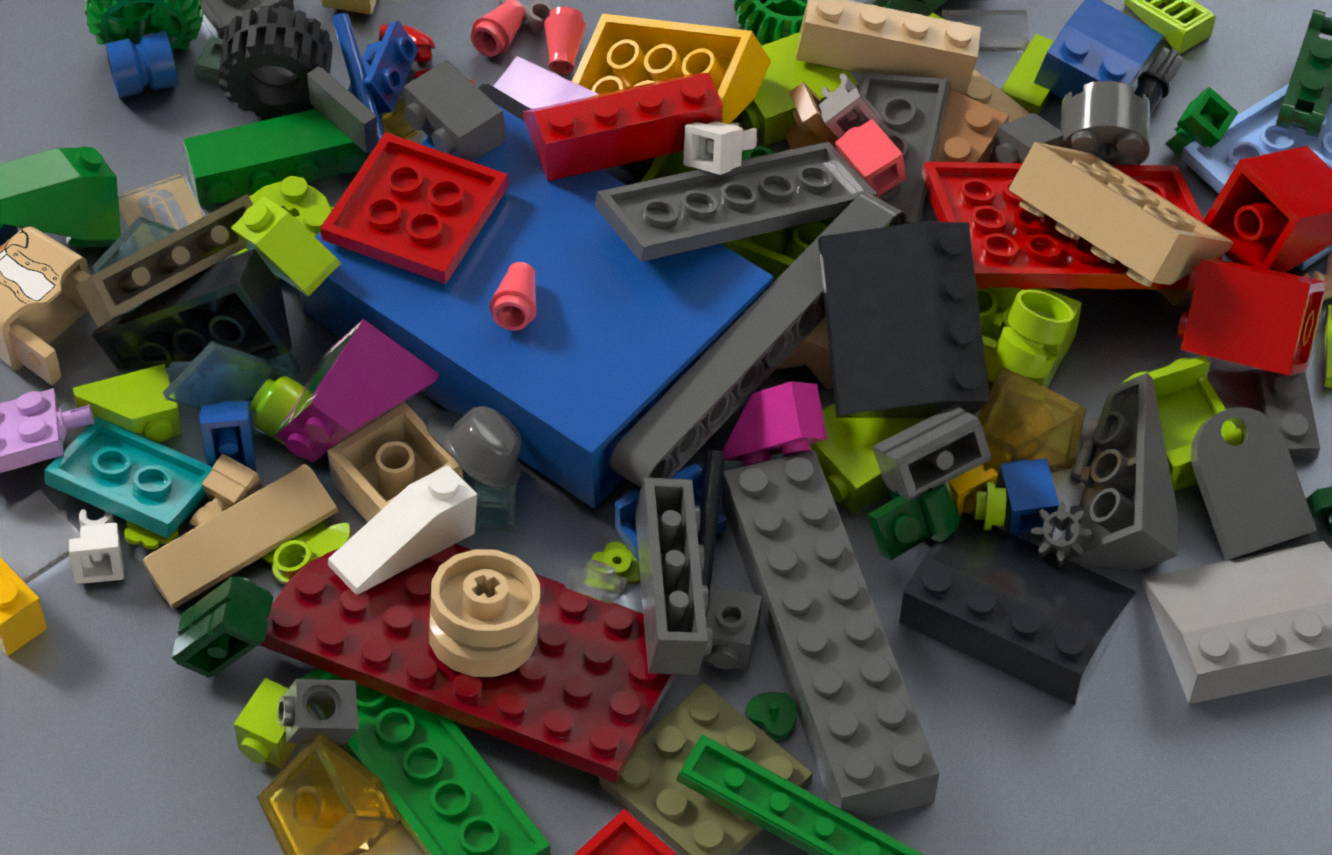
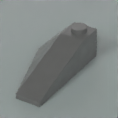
M1145 373L1108 390L1093 437L1098 443L1092 466L1083 468L1080 481L1085 484V488L1079 505L1071 506L1069 512L1074 515L1082 510L1084 512V519L1079 525L1080 529L1085 528L1092 531L1090 540H1079V545L1083 549V557L1081 559L1073 553L1065 556V559L1078 565L1140 571L1177 556L1178 512L1153 379L1149 374ZM1067 527V528H1066V541H1069V540H1070V528Z

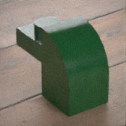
M949 481L935 489L929 488L927 493L911 501L906 500L899 493H895L887 488L891 501L867 514L881 556L890 560L895 559L929 538L942 542L958 528L961 520Z

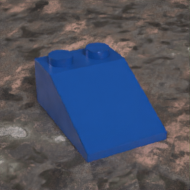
M1084 0L1066 22L1047 51L1033 83L1050 89V93L1061 99L1071 91L1072 97L1083 92V85L1091 82L1116 81L1133 86L1164 35L1101 0Z

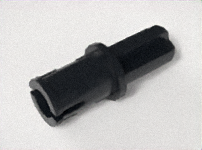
M1167 48L1161 49L1148 71L1142 72L1138 77V86L1134 94L1140 98L1143 97V93L1146 95L1150 102V115L1159 100L1168 96L1170 92L1169 84L1183 63V59L1178 55L1179 51L1174 48L1171 50Z

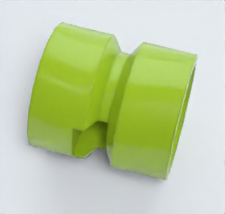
M1031 289L1021 290L1017 293L1008 314L1007 321L1011 327H1003L993 355L1001 365L1016 374L1036 379L1046 378L1050 375L1060 351L1058 344L1065 340L1074 319V312L1064 301L1051 294Z

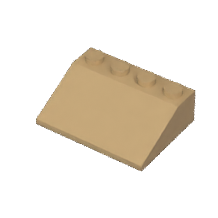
M1034 142L1008 189L1022 198L1019 204L1022 208L1039 217H1044L1047 214L1057 221L1055 229L1074 240H1079L1080 237L1093 244L1090 249L1093 254L1110 263H1115L1118 260L1129 267L1126 274L1130 278L1147 287H1151L1152 283L1168 285L1175 283L1190 274L1194 266L1200 267L1201 259H1215L1229 251L1234 243L1093 153Z

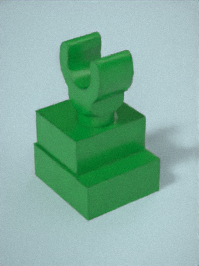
M1209 86L1189 103L1176 123L1178 126L1174 130L1177 133L1165 145L1177 155L1182 154L1183 148L1195 140L1204 148L1206 146L1211 148L1221 141L1239 112Z

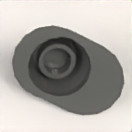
M486 406L472 408L467 414L454 411H438L430 415L426 423L429 434L456 460L470 477L483 485L496 489L509 488L518 482L521 476V469L517 458L522 448V438L518 428L510 419Z

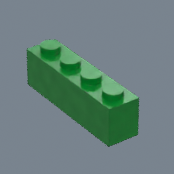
M317 109L183 139L187 166L199 207L213 203H223L246 194L252 195L262 187L282 182L289 176L301 177L307 183H310L317 179L343 173H353L360 170L370 155V152H364Z

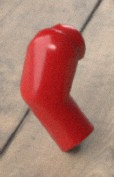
M381 24L379 41H382L388 25ZM403 26L419 49L414 62L429 63L433 59L432 49L436 48L434 39L413 26Z

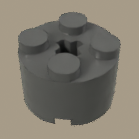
M1097 81L1083 85V92L1073 97L1072 91L1065 95L1061 104V131L1064 135L1061 147L1093 153L1110 165L1142 164L1150 152L1149 99L1144 93L1142 98L1135 95L1133 86L1116 81Z

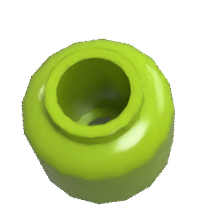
M287 376L280 377L276 381L268 379L259 389L250 405V410L254 412V426L281 444L286 445L275 437V434L297 402L304 386Z

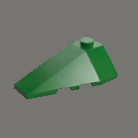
M86 146L80 148H55L1 163L0 229L4 224L21 229L34 227L44 234L50 233L65 236L67 245L77 247L118 246L121 241L117 176L95 148Z

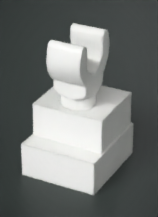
M718 121L708 124L693 122L685 125L683 165L719 175L729 172L731 169L741 166L742 150L754 149L756 147L757 128L743 130V128L739 127L738 123L725 124Z
M85 509L81 510L79 513L80 538L69 539V555L75 584L124 579L121 542L117 522L114 523L113 514L105 511L103 518L89 520L87 511Z

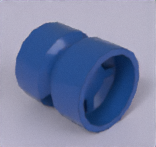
M166 31L144 35L141 37L140 43L136 45L129 38L105 43L108 63L118 99L141 94L146 84H149L154 90L178 85L177 72Z

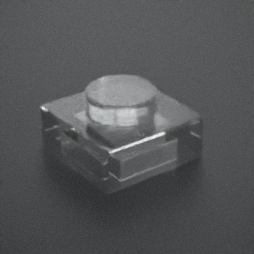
M588 560L587 564L582 563L569 570L565 588L606 603H611L622 597L627 579L615 575V567L607 563Z

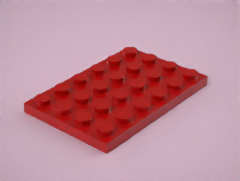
M924 162L922 171L925 188L938 222H969L977 289H1188L1190 274L1171 285L1152 283L1151 287L1142 285L1126 274L1129 269L1126 265L1118 260L1115 263H1110L1090 251L1092 243L1082 237L1079 240H1074L1055 229L1057 221L1047 214L1044 217H1039L1019 205L1022 198L1008 189L1023 163ZM1112 165L1206 224L1178 166ZM1221 256L1215 258L1218 260H1223Z

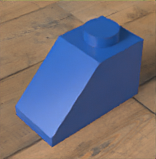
M223 401L212 405H202L199 419L207 465L213 467L220 456L225 454L257 472L254 431L249 401Z

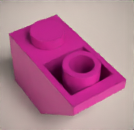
M791 381L752 393L722 451L725 453L724 460L743 462L744 466L770 461L771 456L782 453L783 457L808 452L811 451L810 444L827 440L817 384Z

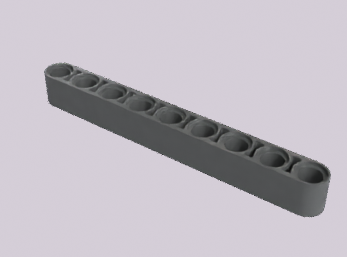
M863 192L857 196L619 441L610 459L611 469L642 488L644 478L671 479L826 317L818 247L820 236L903 225L907 223L906 213L868 192Z

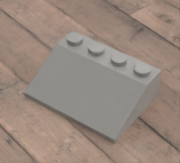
M1324 541L1144 577L1142 579L1143 588L1188 704L1332 674V550Z

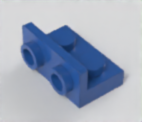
M399 21L390 22L382 41L368 44L362 56L367 75L364 83L373 95L378 114L393 111L419 50L414 40L408 35ZM350 83V86H349V88H348V91L354 95L353 89H352V86H351V83Z

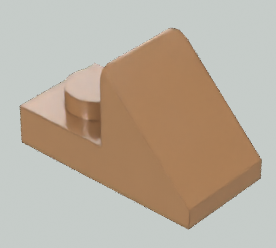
M802 82L789 92L796 107L792 114L797 122L785 132V137L791 150L830 142L836 149L835 141L839 140V138L824 123L818 106L823 100Z

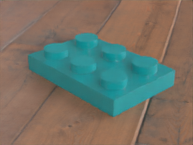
M97 417L94 421L95 424H90L64 450V455L57 457L45 469L46 485L168 538L206 497L202 483L212 471V466Z

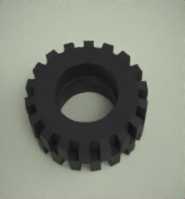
M268 5L260 6V9L257 11L253 9L243 11V16H235L231 20L230 26H227L224 32L218 74L221 91L226 92V98L230 102H237L239 109L245 112L250 110L255 112V116L262 118L264 115L277 118L315 109L310 104L307 73L319 66L330 74L333 45L329 41L330 35L328 31L320 28L321 23L315 18L308 19L305 12L300 10L293 12L285 6H279V9Z

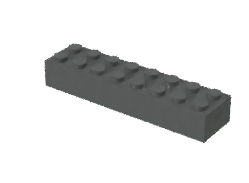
M815 450L723 471L722 505L754 594L762 596L761 613L790 694L795 702L799 719L830 804L864 821L934 803L939 771Z

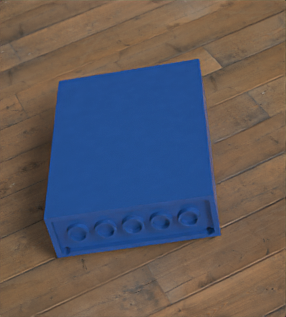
M498 106L503 111L505 142L473 162L508 174L509 187L447 284L323 241L320 232L315 238L341 264L309 297L300 291L303 311L307 316L340 338L344 337L362 319L366 320L440 374L437 380L422 392L448 411L467 414L472 408L486 406L501 413L515 424L521 434L522 448L518 458L596 509L626 479L610 467L612 453L619 441L773 284L774 276L721 243L640 262L595 208L598 191L626 186V184L602 169L547 181L525 122ZM427 135L421 145L436 149L432 139ZM516 262H524L531 265L536 272V316L521 330H506L497 325L493 320L489 306L490 301L507 273L509 266Z

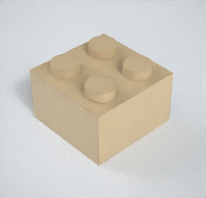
M406 402L328 450L332 484L367 523L408 485L447 465L463 479V469L433 439L428 432L427 425Z

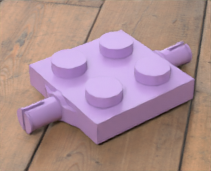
M54 388L42 392H28L17 399L0 403V473L64 455L63 441L68 430L95 424L90 405L62 412Z

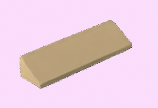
M303 464L147 555L143 559V563L153 585L172 609H175L339 511L314 471L307 464Z

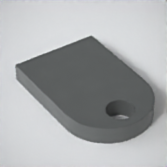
M1236 407L1213 415L1200 426L1192 442L1191 462L1225 561L1317 531L1284 436L1269 417L1254 409ZM1225 421H1232L1239 426L1242 439L1238 446L1230 445L1223 439L1221 428Z

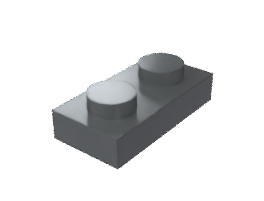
M1306 372L1290 376L1280 373H1260L1257 389L1262 413L1269 417L1282 432L1291 458L1317 459L1320 443Z

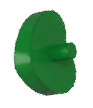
M765 692L756 695L749 701L746 706V718L757 727L763 728L766 735L772 740H783L790 736L795 729L797 720L796 705L793 698L787 693Z

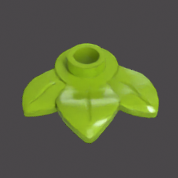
M324 521L264 555L261 559L272 565L273 573L278 582L286 585L299 570L310 562L342 547L351 537V527L349 523H338L326 528Z

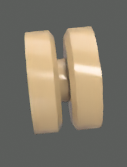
M474 549L454 555L440 565L431 581L429 643L437 658L452 670L472 677H496L512 672L528 661L537 643V618L540 609V582L532 568L514 555L498 550Z

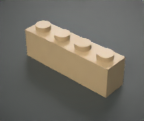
M808 0L800 28L796 60L859 73L874 72L950 79L951 90L966 94L978 58L981 27L849 0Z

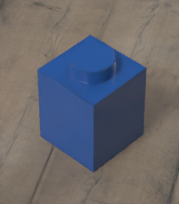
M1047 458L1037 460L1017 459L1010 463L1000 464L996 488H1006L1004 520L1006 532L1015 536L1031 535V529L1035 527L1043 528L1044 524L1039 517L1041 509L1047 511L1049 515L1058 511L1059 501Z

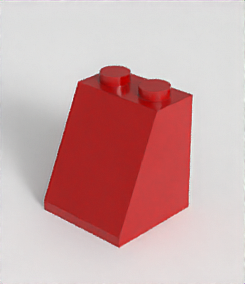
M1308 146L1240 159L1205 216L1204 221L1207 226L1234 242L1231 249L1224 253L1233 263L1285 273L1332 245V169Z
M1213 258L1201 259L1200 267H1193L1188 282V292L1193 293L1190 310L1183 312L1178 326V338L1183 339L1181 350L1288 376L1305 372L1308 368L1327 281Z

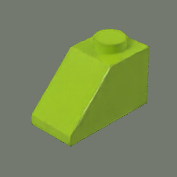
M265 196L249 207L244 215L231 227L248 250L256 249L274 274L308 297L341 264L297 219Z
M164 364L72 388L77 408L89 404L94 420L99 417L157 443L164 442L171 437L183 435L178 406Z

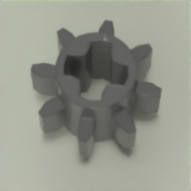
M1060 502L1058 511L1050 515L1047 511L1041 509L1039 517L1044 524L1043 528L1035 527L1031 529V538L1043 539V544L1038 550V556L1041 558L1051 553L1057 556L1059 566L1063 565L1064 557L1072 553L1081 559L1083 557V549L1079 545V540H1090L1092 535L1091 530L1080 529L1079 525L1084 519V512L1081 510L1072 515L1065 511L1064 502ZM1056 527L1060 531L1065 530L1067 527L1070 528V540L1066 541L1062 537L1056 541L1052 540L1053 528Z

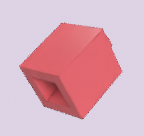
M873 119L860 127L851 128L842 138L835 141L837 151L877 193V197L907 179L903 154Z

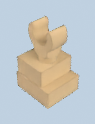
M222 454L202 483L206 496L211 502H207L204 507L198 509L193 515L190 524L197 527L262 489L263 486L258 473Z

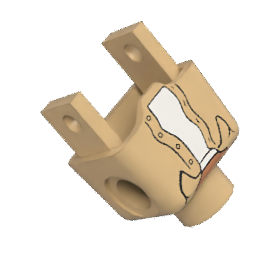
M34 227L21 229L5 244L0 245V359L13 370H19L26 366L52 386L62 378L56 350L49 344L81 316L89 312L75 285L91 275L89 274L87 260Z

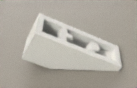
M447 465L408 485L328 558V566L358 595L475 534L477 493Z

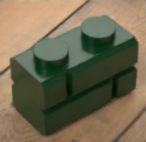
M235 576L229 578L198 601L195 606H191L181 614L177 631L180 636L175 640L172 659L176 664L207 678L219 674L265 641L268 627L266 618L270 616L273 596L270 594V591L257 586L254 581L245 577Z

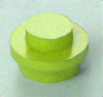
M987 482L985 491H976L974 519L983 520V530H991L992 526H1003L1006 510V488H995V483Z

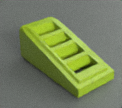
M1124 0V4L1150 28L1163 34L1162 39L1172 48L1178 50L1179 54L1212 36L1216 16L1193 0H1152L1149 3L1145 0ZM1163 3L1166 5V7L1162 8L1161 10L1157 8Z

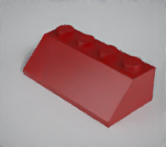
M694 73L523 111V119L547 181H552L684 151L685 125L693 122L708 124L718 121L722 123L723 104L710 74Z

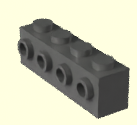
M644 478L635 510L648 673L698 675L703 656L711 654L713 641L711 626H706L705 614L708 609L707 585H702L701 575L704 568V547L698 544L700 507L694 504L692 480Z

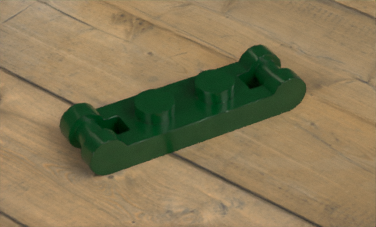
M1313 9L1275 126L1289 129V126L1305 129L1306 135L1318 138L1332 97V41L1320 38L1319 36L1320 33L1332 36V18L1325 17L1326 12Z

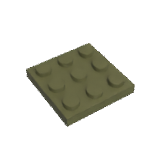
M703 682L641 738L617 783L599 777V786L678 854L736 855L763 828L676 781L679 771L701 734L803 789H806L812 783L813 773Z

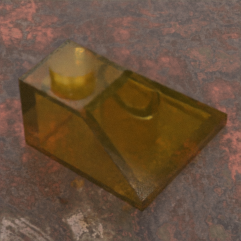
M1002 367L989 392L990 402L982 407L978 416L991 453V460L983 463L985 471L993 468L999 474L1000 464L1010 463L1017 459L1037 460L1047 458L1051 473L1071 469L1076 462L1087 408Z
M317 734L257 796L284 855H360L369 851L400 820L380 778L325 735Z

